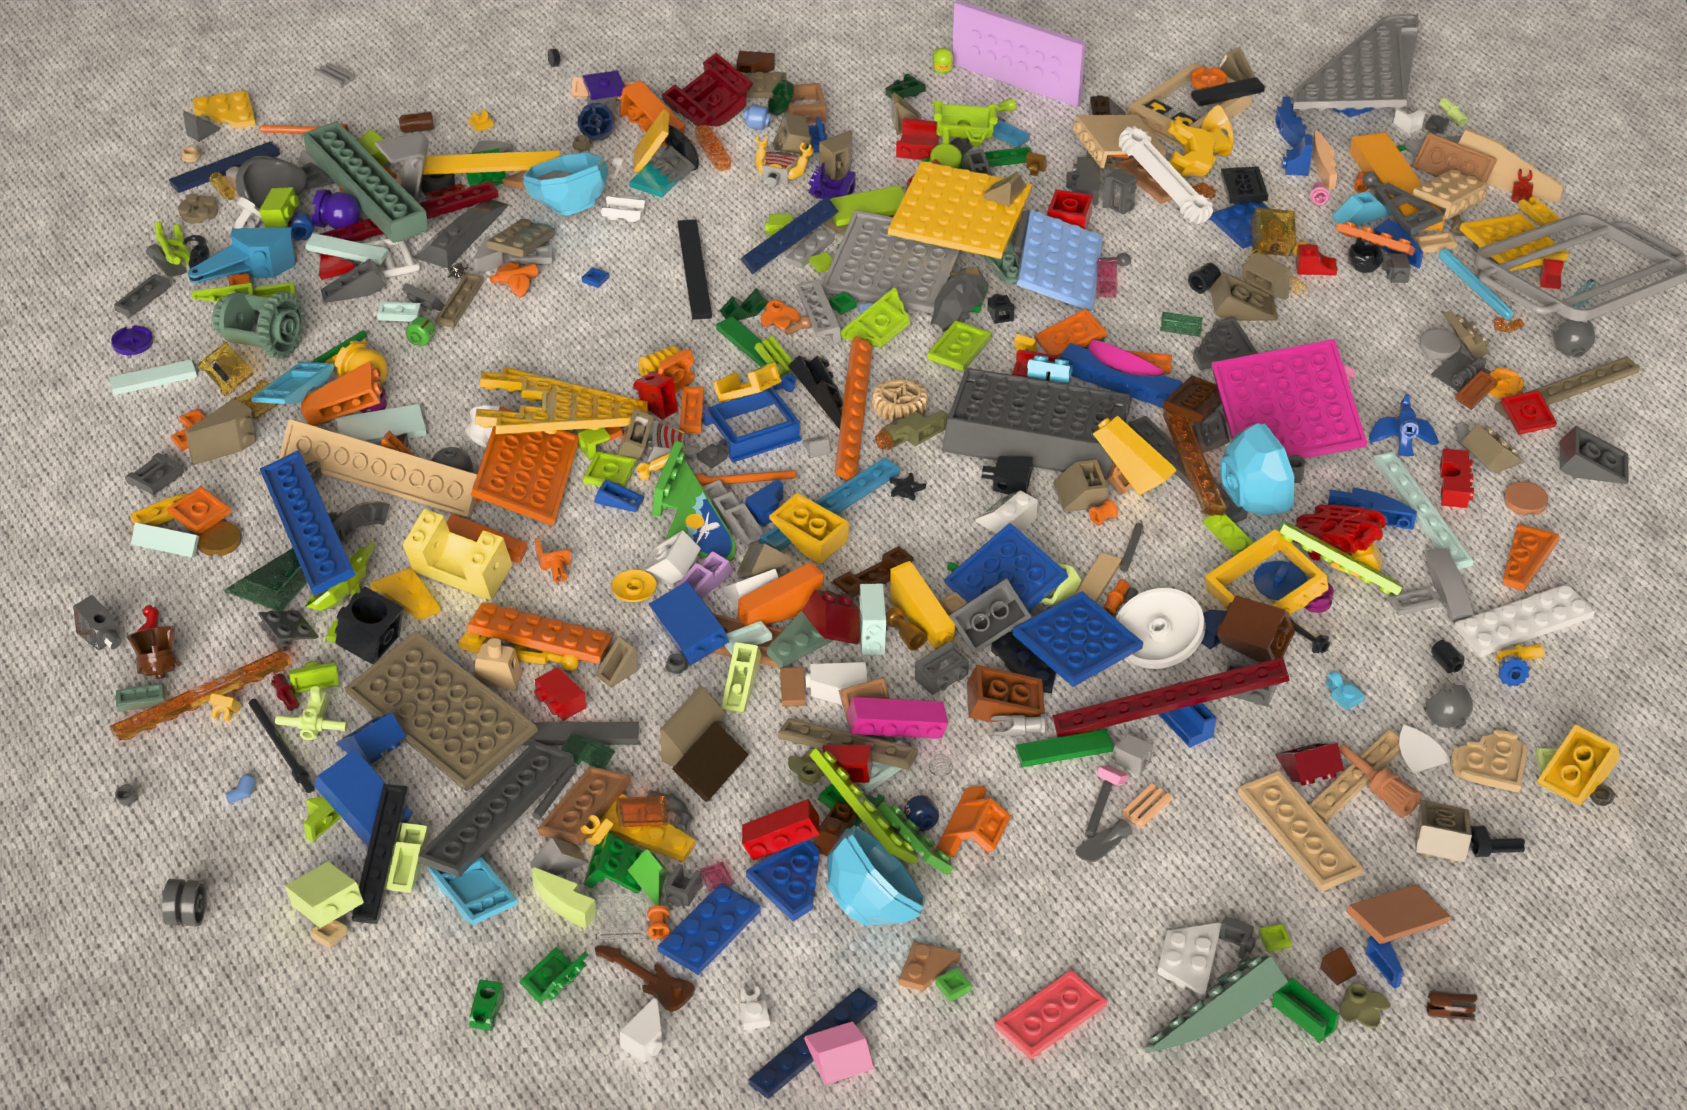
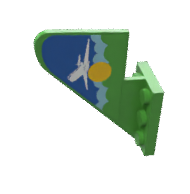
M675 440L655 486L652 515L660 517L663 510L668 508L677 510L665 540L683 530L701 548L698 556L707 558L713 551L731 562L736 551L735 541L685 461L684 443Z

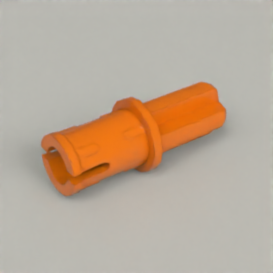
M1120 579L1114 590L1108 593L1107 601L1102 607L1113 617L1119 606L1124 603V595L1130 586L1124 579Z

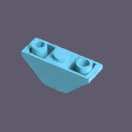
M1366 191L1352 195L1333 214L1332 218L1337 224H1345V221L1359 225L1391 216V214L1378 198L1371 192Z

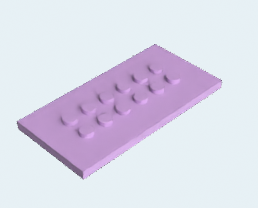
M957 0L954 3L953 65L1076 107L1081 104L1085 41L961 0Z

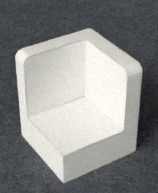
M1400 108L1396 109L1393 124L1408 134L1422 128L1425 113L1418 110L1408 114Z

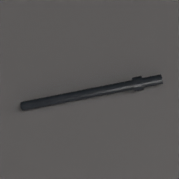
M251 699L249 706L292 770L293 778L302 785L306 793L313 792L314 786L308 778V772L303 766H300L257 699Z

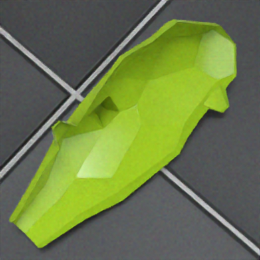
M371 541L367 548L361 547L349 559L356 574L355 576L329 588L325 592L311 597L306 601L307 604L305 606L325 611L340 606L348 595L353 596L356 592L359 593V584L366 578L367 562L375 550V543Z

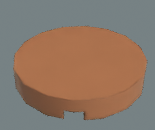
M1517 482L1507 487L1504 500L1506 501V506L1515 513L1527 516L1528 513L1538 515L1545 511L1547 507L1548 494L1536 484Z

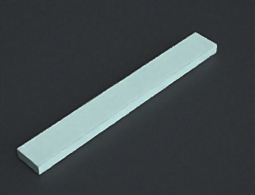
M1394 451L1375 455L1373 461L1405 505L1417 511L1416 520L1436 548H1447L1457 569L1473 566L1474 560Z

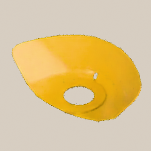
M1217 105L1208 113L1201 129L1211 132L1214 127L1226 129L1228 141L1232 145L1228 150L1215 153L1221 156H1229L1233 148V130L1224 110L1220 105Z

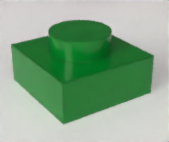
M845 291L829 298L830 306L841 315L857 308V301Z

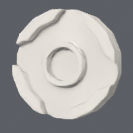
M242 197L237 200L236 205L243 212L237 219L235 228H243L246 222L245 228H255L259 221L263 222L259 212L260 209L255 204Z

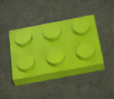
M955 320L928 351L927 359L964 372L966 367L970 365L991 340L992 333Z

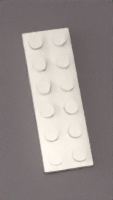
M1567 583L1457 621L1454 628L1481 657L1592 618L1594 610Z

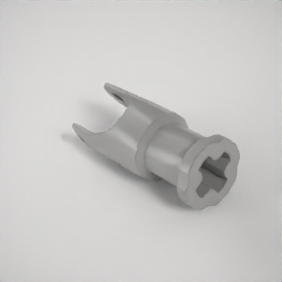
M1041 714L1040 717H1025V715L991 717V720L1008 721L1013 726L1008 731L993 732V736H1025L1026 733L1045 735L1044 714Z

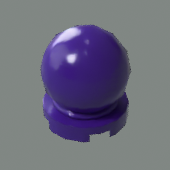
M328 189L317 190L312 204L316 205L315 214H311L314 226L325 228L329 225L331 228L337 229L359 221L361 207L353 195L345 192L332 194L331 190Z

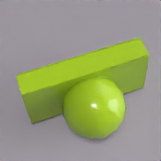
M310 661L303 668L289 670L291 685L295 689L294 694L310 691L314 686L320 689L340 686L336 662L321 664L317 661Z

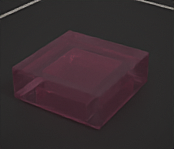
M723 862L700 869L702 880L709 892H712L720 883L725 886L732 885V878Z

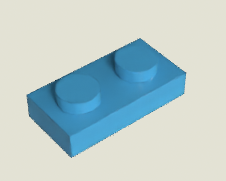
M1000 120L997 124L993 125L992 136L1017 148L1029 141V133Z

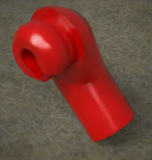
M151 605L145 606L143 615L147 617V621L137 632L158 627L159 610Z

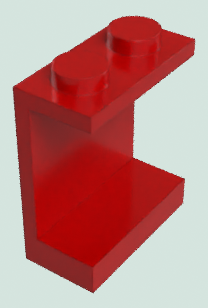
M904 118L902 137L900 141L897 140L896 157L915 160L930 158L931 151L938 145L940 138L936 134V121Z

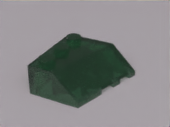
M292 548L224 589V591L267 608L283 611L308 582Z

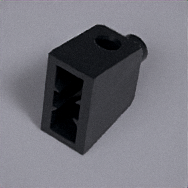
M999 456L996 467L983 465L981 478L993 480V491L1010 495L1021 490L1027 494L1032 474L1033 457Z

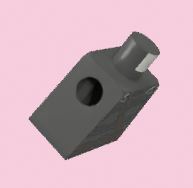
M93 595L73 606L76 634L97 650H101L107 645L111 649L119 647L122 639L117 635L116 620Z

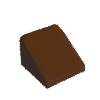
M1342 947L1337 948L1322 958L1320 969L1337 986L1357 975L1356 969Z

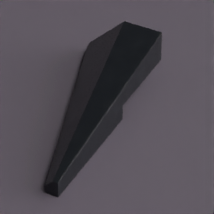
M799 355L788 367L840 430L842 417L840 407L843 406L838 387L832 380L834 377L833 373L827 371L826 367L830 365L829 361L819 356L809 360Z

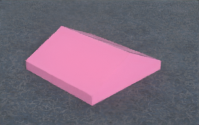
M853 1021L807 1035L804 1038L825 1085L874 1068L866 1038Z

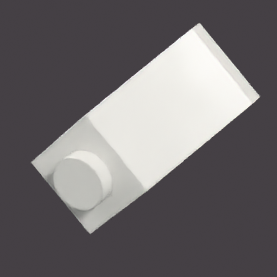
M654 998L620 1031L621 1048L643 1062H646L651 1056H656L662 1048L658 1000Z

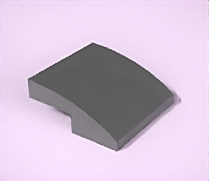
M1220 410L1209 415L1202 423H1194L1188 420L1179 425L1186 454L1208 452L1230 442L1224 415Z

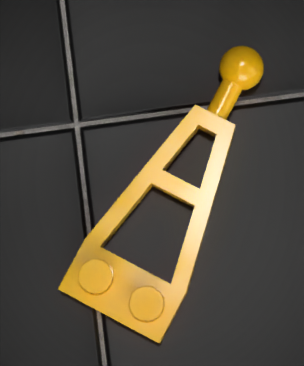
M466 632L458 641V645L461 649L478 654L482 644L487 643L492 638ZM518 644L513 647L518 661L542 665L552 661L561 664L562 668L566 671H574L579 666V659L572 654L563 656L539 649L536 650L542 653L525 651L526 646Z

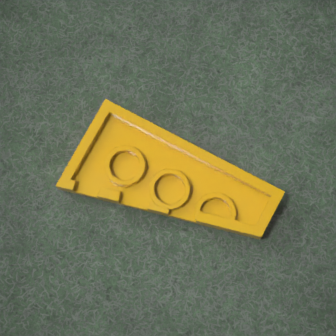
M624 794L617 798L600 819L607 818L614 824L608 831L610 834L682 862L686 861L696 846L695 839L678 828L676 829L673 825Z

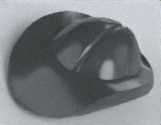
M256 156L242 164L237 172L235 182L239 197L252 202L260 209L272 188L293 187L295 194L299 196L305 186L307 176L303 169L290 162L269 156Z

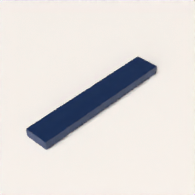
M269 141L170 178L169 183L178 193L226 176V170L231 167H241L245 161L252 157H277L280 155V150Z

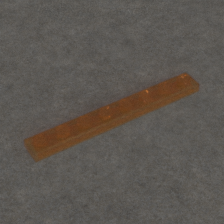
M1165 409L1163 418L1203 514L1224 516L1227 508L1189 420L1181 415L1170 414Z
M282 650L276 651L110 725L111 733L119 741L132 739L136 733L154 729L157 727V724L165 720H174L185 711L198 709L201 704L210 700L211 694L222 696L230 691L235 692L250 682L261 681L264 679V676L272 672L283 671L286 666L292 664L290 656Z

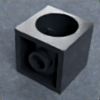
M364 587L359 593L356 592L352 596L350 603L346 607H342L337 614L338 625L335 629V644L363 660L375 664L400 636L404 608L373 590Z

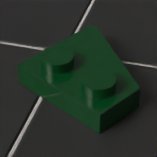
M907 73L903 75L904 80L901 82L896 80L892 85L886 87L885 95L891 99L894 92L902 99L909 96H917L919 93L926 91V85Z

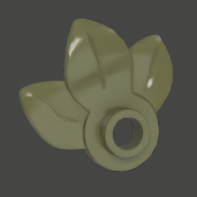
M813 748L807 751L802 758L789 756L788 759L790 770L798 774V779L802 783L810 785L818 783L822 776L825 775L809 755L814 750Z
M1353 983L1345 990V1000L1340 1004V1014L1347 1023L1358 1019L1364 1026L1376 1028L1380 1023L1379 1011L1390 1008V1003L1382 994L1369 992V989L1364 984Z

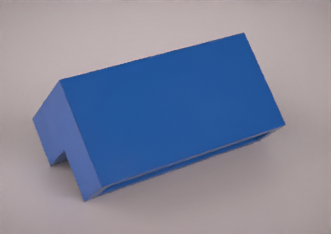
M1203 703L1158 714L1189 748L1214 737L1216 716Z

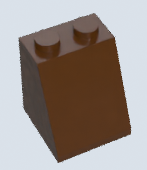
M1237 595L1233 602L1229 603L1224 621L1217 628V635L1222 645L1260 663L1284 657L1295 633L1286 610Z

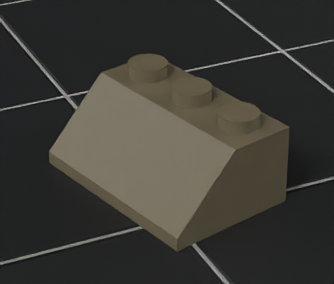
M700 685L660 729L662 762L672 767L713 722L716 721L724 730L726 729L724 711L703 686Z

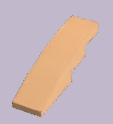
M1315 131L1313 159L1316 170L1327 189H1335L1337 173L1335 171L1336 161L1333 159L1335 150L1319 131Z

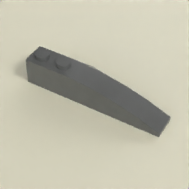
M491 199L474 206L437 233L415 255V259L449 269L503 213L508 204Z

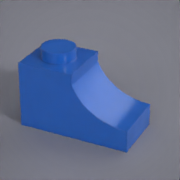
M1304 134L1301 143L1297 147L1287 150L1286 157H1282V168H1285L1286 175H1309L1313 147L1312 135Z
M777 479L745 499L746 507L756 522L762 527L772 523L769 515L779 508V502L783 500V483Z

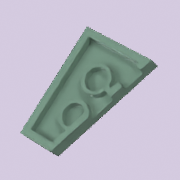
M801 610L768 647L767 655L780 668H783L831 643L833 640L823 638Z

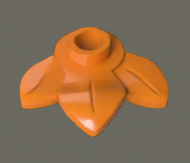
M771 300L766 305V311L761 315V323L763 327L774 324L778 329L784 331L790 326L791 321L798 322L801 317L796 309L785 306L782 301Z

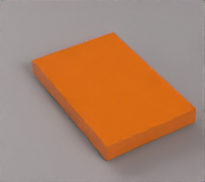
M1085 308L1035 334L1034 339H1036V342L1046 354L1057 355L1059 359L1070 343L1084 348L1090 345L1093 339L1100 340L1106 337L1107 333L1102 325Z

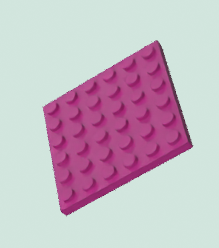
M1335 339L1212 362V371L1232 439L1246 427L1260 423V425L1265 423L1285 448L1287 457L1298 455L1306 459L1367 447V440Z

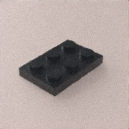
M1259 166L1221 168V178L1229 204L1268 201V193Z

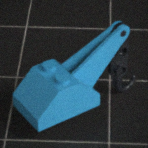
M292 227L232 228V245L210 258L209 248L203 236L191 235L183 241V245L190 241H198V245L192 249L189 259L190 269L188 270L189 281L194 284L242 272L249 274L253 278H274L296 265L297 258Z

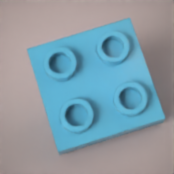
M1040 355L1028 360V378L1047 381L1048 373L1051 372L1050 381L1064 384L1070 383L1074 365H1070L1069 360L1055 359V362L1048 361L1049 357Z

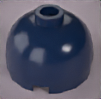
M590 103L584 106L582 112L578 115L577 125L580 132L589 139L602 141L613 133L615 117L607 106L601 103Z

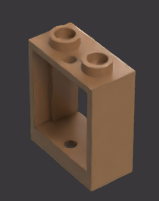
M820 83L793 85L794 93L791 102L786 108L787 113L802 117L808 115L809 117L806 118L807 123H815L817 116H820L821 122H826V104ZM817 99L818 101L816 104L793 105L792 102Z

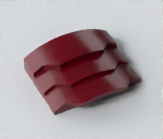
M716 52L703 62L704 73L683 89L675 84L662 94L663 102L674 111H678L686 119H689L698 128L703 126L719 127L734 118L746 107L747 92L753 85L748 78Z

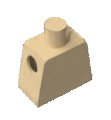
M498 638L488 640L487 643L482 644L477 655L474 677L486 686L516 690L522 676V670L515 649L509 646H502Z

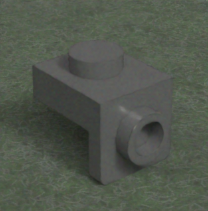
M1225 916L1221 924L1219 939L1240 946L1238 958L1244 959L1247 951L1252 952L1256 942V938L1252 937L1254 926Z

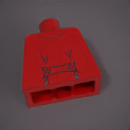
M651 372L634 382L633 387L638 391L639 400L647 401L648 410L661 420L678 412L672 377Z

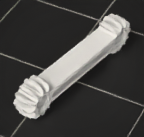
M1136 126L1132 128L1127 127L1119 137V147L1122 148V152L1128 153V156L1133 155L1181 207L1180 213L1184 214L1183 219H1189L1190 223L1193 221L1196 225L1200 222L1205 223L1213 213V203L1209 202L1210 198H1205L1203 194L1199 195L1151 144V137L1148 136V132L1142 131V128L1137 129Z

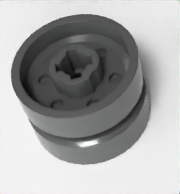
M168 879L162 899L164 923L166 925L179 926L183 922L184 926L199 927L206 908V886L204 881L189 879L186 882L184 879Z

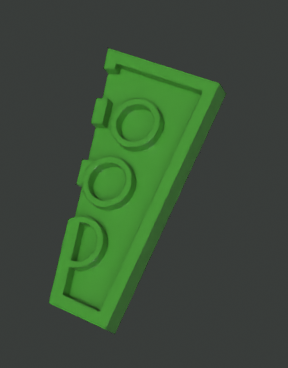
M882 802L877 810L897 830L901 829L898 833L911 843L910 846L922 855L921 858L944 874H950L954 869L948 862L950 857L941 849L936 850L933 847L935 842L926 834L921 835L918 832L920 827L911 819L906 820L903 817L905 812L896 804L890 806Z

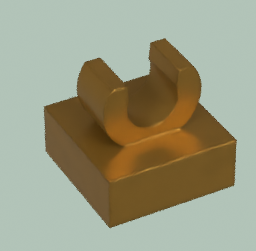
M1027 153L1026 166L1027 169L1031 170L1029 175L1037 176L1039 171L1045 172L1047 168L1046 155Z

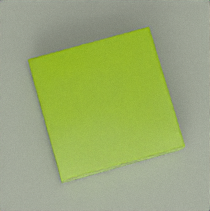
M597 451L583 477V483L601 486L605 479L626 488L638 465V459Z

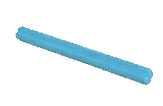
M1445 248L1439 251L1438 257L1504 320L1513 318L1514 311L1482 283L1448 249Z

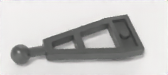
M1374 172L1364 174V185L1375 188V195L1398 225L1410 235L1443 221V214L1432 205L1390 183H1380ZM1386 193L1395 196V198L1389 199ZM1408 203L1420 211L1404 217L1396 207Z

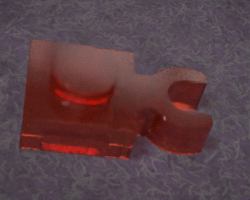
M1519 169L1517 172L1519 181L1513 182L1511 202H1519L1524 199L1528 202L1529 198L1532 197L1534 186L1533 183L1529 182L1533 177L1532 170H1529L1527 176H1522V169Z

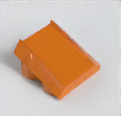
M682 350L660 363L657 373L673 378L675 393L682 390L683 387H688L694 380V372L690 370L694 362L692 350Z

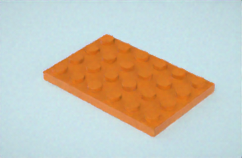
M500 406V408H499V410H498V411L515 412V411L509 410V409L504 408V407H501V406ZM493 426L470 495L553 526L575 456L579 436L565 430H557L555 434H549L544 431L496 434V426Z

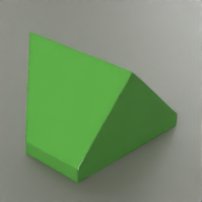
M646 849L628 869V872L657 906L660 904L665 878L670 873L657 856L649 849Z

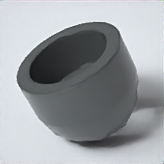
M125 784L116 790L115 797L120 804L129 806L136 801L137 794L132 785ZM128 793L129 796L125 798L123 795Z

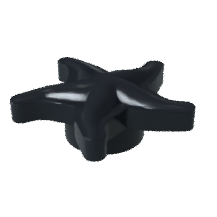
M909 473V476L905 479L891 477L889 481L896 486L891 491V497L899 495L914 501L915 492L926 489L925 483L919 484L914 482L913 473Z

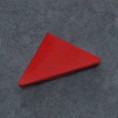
M321 253L319 267L321 280L348 273L355 268L352 262Z

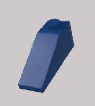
M1387 219L1374 228V234L1376 235L1385 233L1393 236L1392 240L1399 241L1401 238L1410 241V245L1415 248L1413 256L1407 254L1409 263L1416 268L1421 267L1423 251L1402 227ZM1378 246L1379 248L1390 254H1402L1401 252L1387 248V246Z

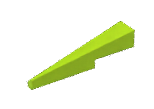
M294 282L254 288L252 283L191 291L192 299L218 302L223 296L227 297V294L235 292L267 298L273 297V294H278V292L291 293L293 296H297Z

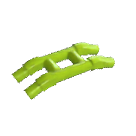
M155 222V236L166 255V260L171 264L178 265L181 262L180 258H184L186 264L189 265L191 253L187 245H183L184 236L181 225H173L174 239H168L165 236L162 222ZM170 247H177L180 250L171 249Z

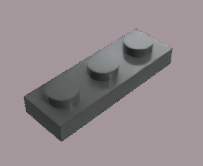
M154 273L114 304L115 311L129 317L133 316L171 286L170 280Z

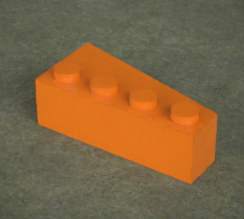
M641 80L623 88L619 111L622 117H629L631 123L639 124L640 129L645 132L648 131L664 109L669 112V125L677 128L681 133H685L686 126ZM664 140L662 144L667 147L668 144Z

